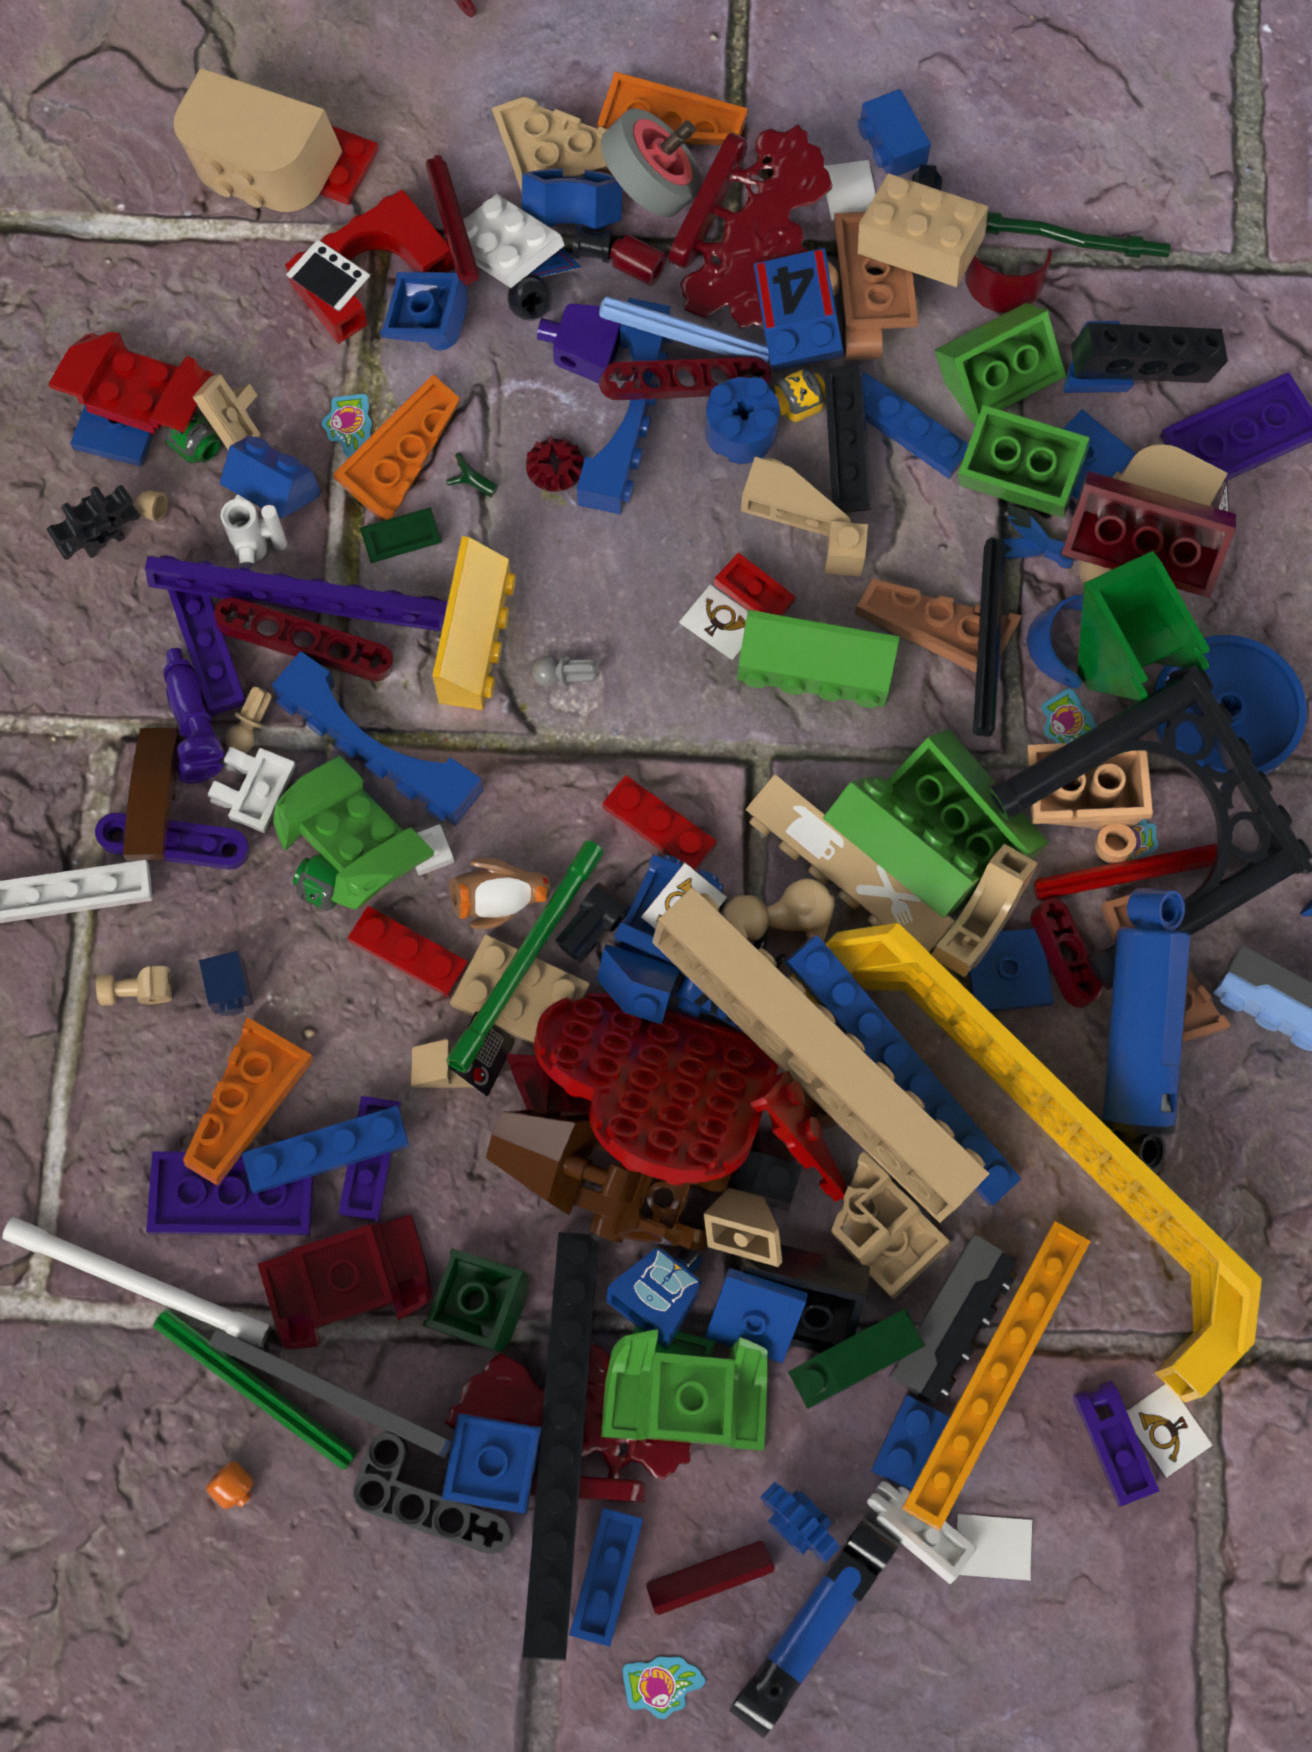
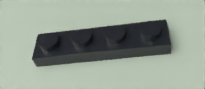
M860 364L824 369L832 503L844 513L871 510L862 367Z

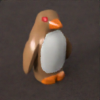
M493 857L471 860L470 865L480 869L455 876L448 882L455 914L460 919L479 917L470 923L471 928L475 929L498 927L528 905L545 902L551 891V881L548 876L515 867Z

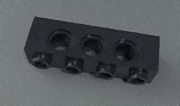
M1087 323L1071 344L1076 378L1209 383L1228 362L1222 329Z

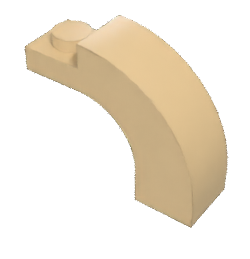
M1004 844L989 861L971 899L953 926L936 945L932 956L946 968L966 977L972 968L978 966L1000 934L1024 893L1038 863Z

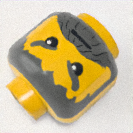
M805 368L799 369L779 378L775 384V395L780 407L779 416L785 415L792 422H800L822 411L824 401L826 400L825 383L817 372L812 373L809 369Z

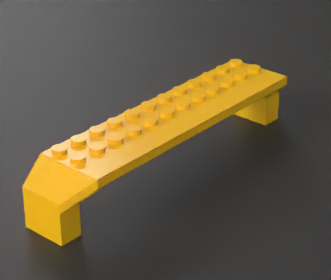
M899 923L837 932L825 944L863 990L903 991L1190 1274L1193 1333L1154 1373L1184 1403L1204 1397L1255 1343L1262 1278ZM792 974L791 977L795 978L803 986L798 978ZM804 987V989L806 990L805 996H806L815 1006L819 1005V1003L814 999V997H813V996L809 993V991Z

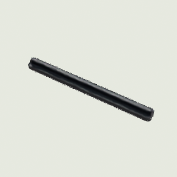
M993 537L986 540L983 552L973 720L974 734L985 737L992 736L996 726L1005 542L1002 539H995Z

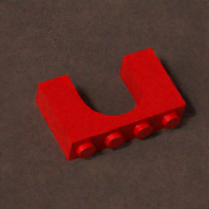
M403 190L398 191L394 195L384 197L377 206L364 214L356 215L347 225L335 233L325 235L320 240L349 261L367 251L384 250L402 258L413 272L449 273L455 269L449 245ZM306 251L297 253L285 264L287 273ZM288 277L291 286L338 344L368 325L364 306L355 295L338 311Z

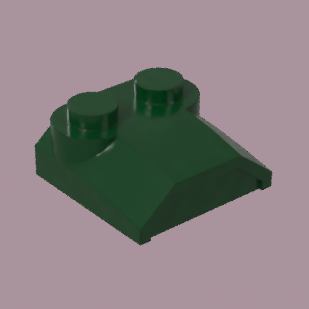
M451 1248L449 1253L451 1255L427 1320H424L422 1326L478 1345L486 1350L500 1353L512 1339L526 1301L528 1274L523 1270Z

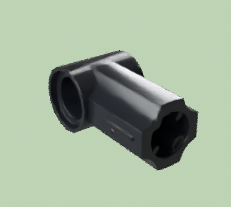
M599 882L585 896L579 907L580 911L556 938L555 943L573 960L582 963L607 932L612 933L619 926L620 922L622 923L631 906Z

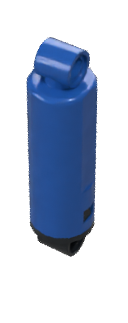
M1141 887L1132 892L1127 905L1129 920L1136 927L1123 926L1117 931L1102 1122L1109 1129L1115 1130L1113 1133L1154 1172L1162 1165L1166 1153V1144L1161 1135L1174 1134L1176 1130L1191 935L1186 931L1175 930L1180 926L1185 913V903L1179 892Z

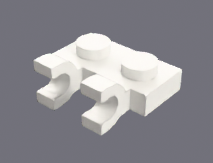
M229 747L224 758V763H227L226 769L241 775L247 774L240 791L213 781L208 792V796L211 797L210 802L223 808H231L228 814L230 820L265 834L273 818L276 802L284 794L296 764L292 760L259 748L254 758Z

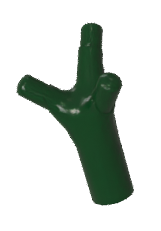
M456 453L457 465L461 468L462 473L459 476L447 479V485H470L490 498L493 497L498 489V485L473 469L466 462L462 453Z

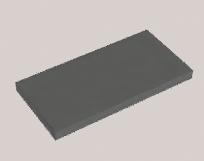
M217 1328L215 1329L208 1343L209 1345L449 1461L452 1442L228 1333Z

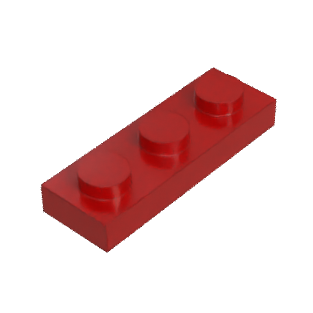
M627 775L622 778L602 803V808L664 854L679 859L694 871H697L716 847L717 841Z
M370 906L366 907L347 937L350 943L448 998L469 965L465 959Z

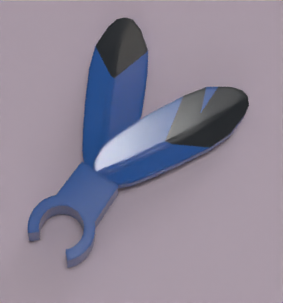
M1010 506L1008 508L1009 522L1023 538L1002 539L1005 542V559L1035 557L1044 554L1043 557L1057 562L1060 567L1071 568L1072 558L1067 559L1061 555L1065 542L1053 538L1049 540L1048 535L1024 509L1017 506Z

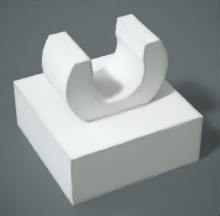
M440 824L417 832L434 851V856L415 867L418 876L455 863Z

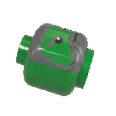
M199 410L194 414L185 433L166 427L167 445L188 463H206L218 453L221 447L220 437L205 415Z
M321 854L314 855L311 859L306 857L302 860L294 875L293 885L297 886L296 893L301 900L319 909L328 911L338 904L332 901L331 898L334 893L336 875L339 871Z

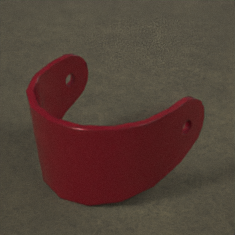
M1048 248L1045 263L1041 269L1035 273L1022 276L1006 275L993 271L983 265L974 255L965 272V283L972 297L984 308L998 313H1007L1025 303L1032 304L1040 295L1052 257V249Z

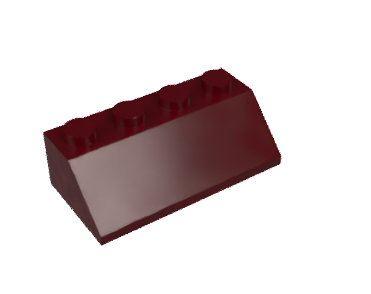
M1087 471L1061 555L1113 570L1154 551L1164 565L1176 589L1210 599L1236 529V514Z

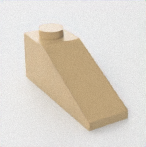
M754 458L742 494L741 512L825 536L829 534L831 521L851 523V518L790 466H786L774 458Z

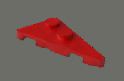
M789 1070L775 1075L750 1102L753 1109L757 1113L766 1110L771 1115L772 1131L786 1144L788 1150L804 1169L816 1168L823 1178L819 1180V1186L834 1202L843 1200L847 1190L846 1184L822 1138V1128L819 1121L811 1116L801 1085L794 1081Z

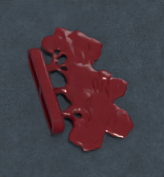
M798 124L786 132L776 131L772 128L761 132L756 139V152L759 155V160L744 170H741L740 167L747 153V140L733 132L729 133L725 138L672 244L669 254V262L681 268L690 266L699 250L702 251L705 263L701 269L685 276L680 283L682 295L686 299L684 310L706 318L725 305L730 306L732 318L736 320L740 328H748L753 324L761 325L763 320L754 264L809 252L808 249L802 247L801 243L804 239L800 224L790 221V211L800 206L816 203L831 191L833 185L829 171L824 167V157L821 149L808 143L807 131L802 130ZM765 156H770L772 158V162L767 164L762 163ZM758 170H773V175L769 179L763 181L751 179V175L758 176ZM733 181L744 183L748 191V199L745 206L737 212H732L721 206ZM751 185L758 186V193H753ZM716 215L724 218L723 240L712 243L704 242ZM713 255L721 259L720 265L712 262Z
M591 1342L582 1457H586L594 1452L603 1453L609 1472L607 1478L581 1476L579 1499L644 1503L645 1483L640 1480L619 1479L620 1469L632 1461L640 1463L653 1477L664 1480L676 1471L679 1464L686 1465L690 1462L691 1443L601 1437L605 1381L611 1356L600 1346ZM498 1354L484 1366L480 1374L472 1376L462 1386L461 1403L449 1409V1415L445 1420V1424L455 1431L457 1415L460 1413L542 1428L545 1389H540L534 1383L531 1374L524 1365L504 1354ZM626 1442L629 1445L626 1455L619 1456L620 1445ZM538 1473L533 1475L530 1496H536Z

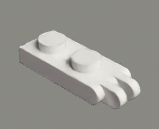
M882 1481L876 1488L877 1494L873 1493L867 1500L869 1507L878 1514L876 1517L877 1523L946 1582L951 1584L957 1579L977 1547L946 1521L942 1528L937 1531L902 1510L901 1508L910 1491L904 1487H898L896 1490L889 1483Z

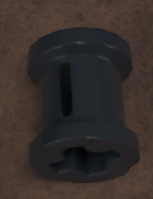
M577 226L573 241V258L579 259L580 256L600 258L603 263H609L613 241L612 231L607 230L605 233L585 231L582 226Z

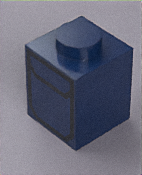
M238 951L199 960L207 1002L215 1014L221 1013L222 1016L236 1015L243 1012L245 1006L253 1005L245 963Z

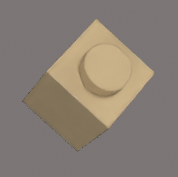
M830 522L824 574L861 577L866 554L868 524Z

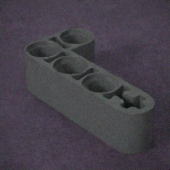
M385 1432L378 1434L371 1440L353 1487V1499L359 1509L484 1553H500L509 1546L512 1539L511 1526L501 1516L460 1502L443 1500L440 1495L400 1482L409 1455L407 1444L402 1438L393 1433ZM394 1441L399 1449L398 1457L392 1464L384 1465L378 1459V1449L384 1442ZM376 1481L381 1483L384 1488V1498L378 1505L370 1506L365 1502L363 1493L369 1483ZM418 1495L423 1500L424 1510L417 1519L410 1520L403 1513V1503L409 1496ZM457 1508L463 1514V1526L455 1533H448L442 1526V1516L447 1510ZM473 1514L480 1516L475 1523L477 1525L491 1528L493 1522L499 1523L498 1531L503 1533L502 1541H494L492 1546L489 1547L486 1545L487 1538L472 1532V1541L466 1540L465 1537L472 1528Z

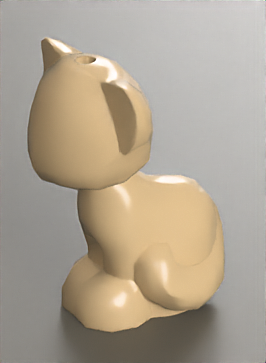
M805 878L792 883L785 890L781 899L770 906H767L763 900L753 895L734 894L727 896L726 900L722 903L721 915L728 922L731 920L737 922L746 931L749 942L759 941L768 927L781 931H805L808 940L812 936L818 935L824 942L834 909V895H830L828 889L822 883L814 879Z

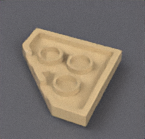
M521 97L492 107L494 119L521 193L522 173L563 168V175L584 177L585 170L606 174L611 173L601 149V138L607 129L600 126L598 129L581 123L580 118L557 109L554 112L538 106L537 101L527 97Z

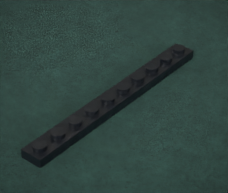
M558 1232L523 1659L566 1662L599 1244V1236L595 1234Z

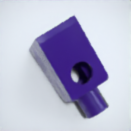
M572 303L566 305L561 323L541 318L537 330V340L554 344V363L558 367L599 384V378L608 365L615 362L620 346L621 323L602 318L599 315L600 306Z

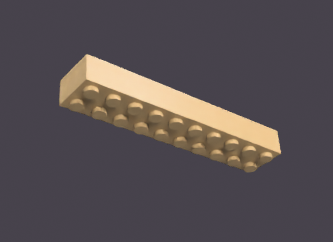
M692 887L658 919L652 943L784 1072L789 1070L794 1081H797L802 1089L941 1223L990 1174L983 1168L985 1163L982 1158L969 1148L965 1150L953 1139L955 1137L954 1132L946 1123L939 1119L935 1121L923 1110L925 1106L917 1095L909 1090L905 1092L893 1081L895 1077L887 1066L881 1062L874 1063L864 1053L865 1047L858 1038L851 1033L845 1035L834 1024L836 1020L829 1010L822 1005L815 1006L805 996L806 990L795 978L791 976L786 978L776 968L777 963L766 950L762 948L757 950L747 940L748 935L737 922L733 920L728 922L718 912L719 907L708 894H699Z

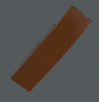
M140 728L125 821L123 856L126 861L165 860L167 830H170L172 800H175L178 728Z

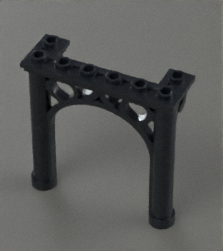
M1196 665L1169 673V679L1164 681L1166 685L1148 695L1147 698L1138 701L1008 780L1000 779L987 787L990 798L997 810L1008 821L1022 813L1026 808L1118 754L1129 751L1151 752L1164 756L1180 765L1193 776L1205 792L1214 812L1217 826V851L1211 871L1202 885L1191 895L1183 899L1185 903L1184 918L1180 926L1175 929L1186 931L1190 935L1195 934L1289 876L1312 872V864L1309 861L1312 859V854L1308 846L1302 839L1295 837L1290 828L1292 825L1290 815L1282 805L1277 806L1270 794L1273 788L1269 779L1262 771L1256 770L1250 759L1253 757L1251 748L1242 737L1238 738L1230 725L1233 723L1230 712L1225 705L1217 703L1211 692L1213 684L1204 670H1198ZM1191 707L1194 713H1186L1185 710ZM1167 721L1164 728L1163 744L1154 741H1136V739ZM1184 721L1192 723L1202 739L1200 750L1193 755L1176 749L1175 732L1178 725ZM1214 747L1228 771L1218 772L1209 764H1204L1201 767L1196 761L1204 760ZM1214 782L1222 783L1220 789H1218ZM1237 786L1252 812L1239 811L1229 816L1227 809L1234 808L1232 793ZM1243 819L1249 821L1254 826V830L1259 836L1257 848L1249 853L1242 851L1232 844L1234 826ZM1230 856L1241 861H1249L1236 872L1221 880L1228 866ZM1117 939L1086 957L1090 968L1106 990L1113 987Z

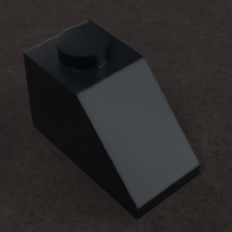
M750 1151L745 1162L732 1172L728 1188L763 1196L767 1205L788 1212L803 1166L765 1153Z

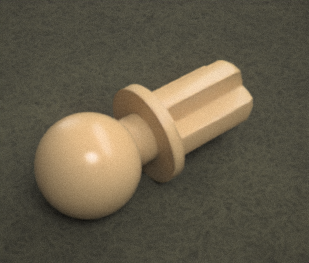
M255 686L251 688L240 713L236 712L234 715L240 719L239 724L231 726L225 734V744L228 749L232 747L247 753L253 748L255 744L253 728L262 729L263 724L261 721L272 700V694Z

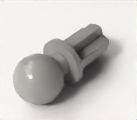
M568 656L561 657L559 662L551 657H543L537 660L532 668L534 680L544 687H551L558 682L564 687H568L571 683L595 682L600 674L597 661L571 660Z

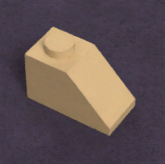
M728 1188L704 1212L709 1248L772 1266H780L782 1256L779 1229L763 1196Z

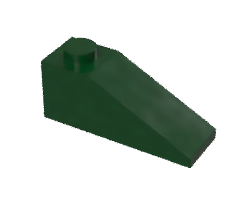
M905 1308L791 1369L788 1373L806 1408L810 1409L926 1345Z

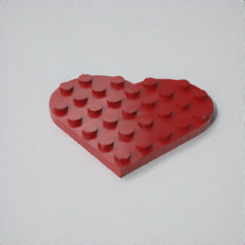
M587 993V997L570 1002L568 997L553 1003L539 1018L534 1037L536 1058L549 1077L562 1086L569 1095L591 1101L589 1111L591 1128L605 1150L619 1160L627 1170L665 1180L672 1185L716 1180L731 1174L745 1162L764 1112L757 1113L750 1102L776 1075L779 1068L745 1033L669 1009L663 1023H655L624 1013L608 993Z

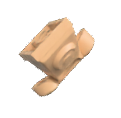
M1068 743L1028 745L1026 750L1028 767ZM1129 751L1118 754L1031 805L1032 824L1044 823L1086 827L1094 830L1101 829L1095 841L1097 855L1103 861L1111 864L1128 860L1136 847L1137 840L1135 833L1130 828L1134 827L1142 819H1151L1153 815L1147 752Z

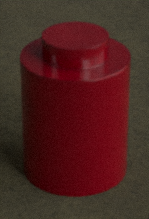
M628 234L623 239L618 238L610 251V258L613 259V268L651 287L657 282L665 267L667 254Z

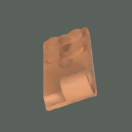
M865 212L834 213V231L842 300L841 318L844 360L881 359L882 329L918 327L913 272L858 254L859 223ZM877 268L880 269L883 272V274L871 275L867 272V270Z

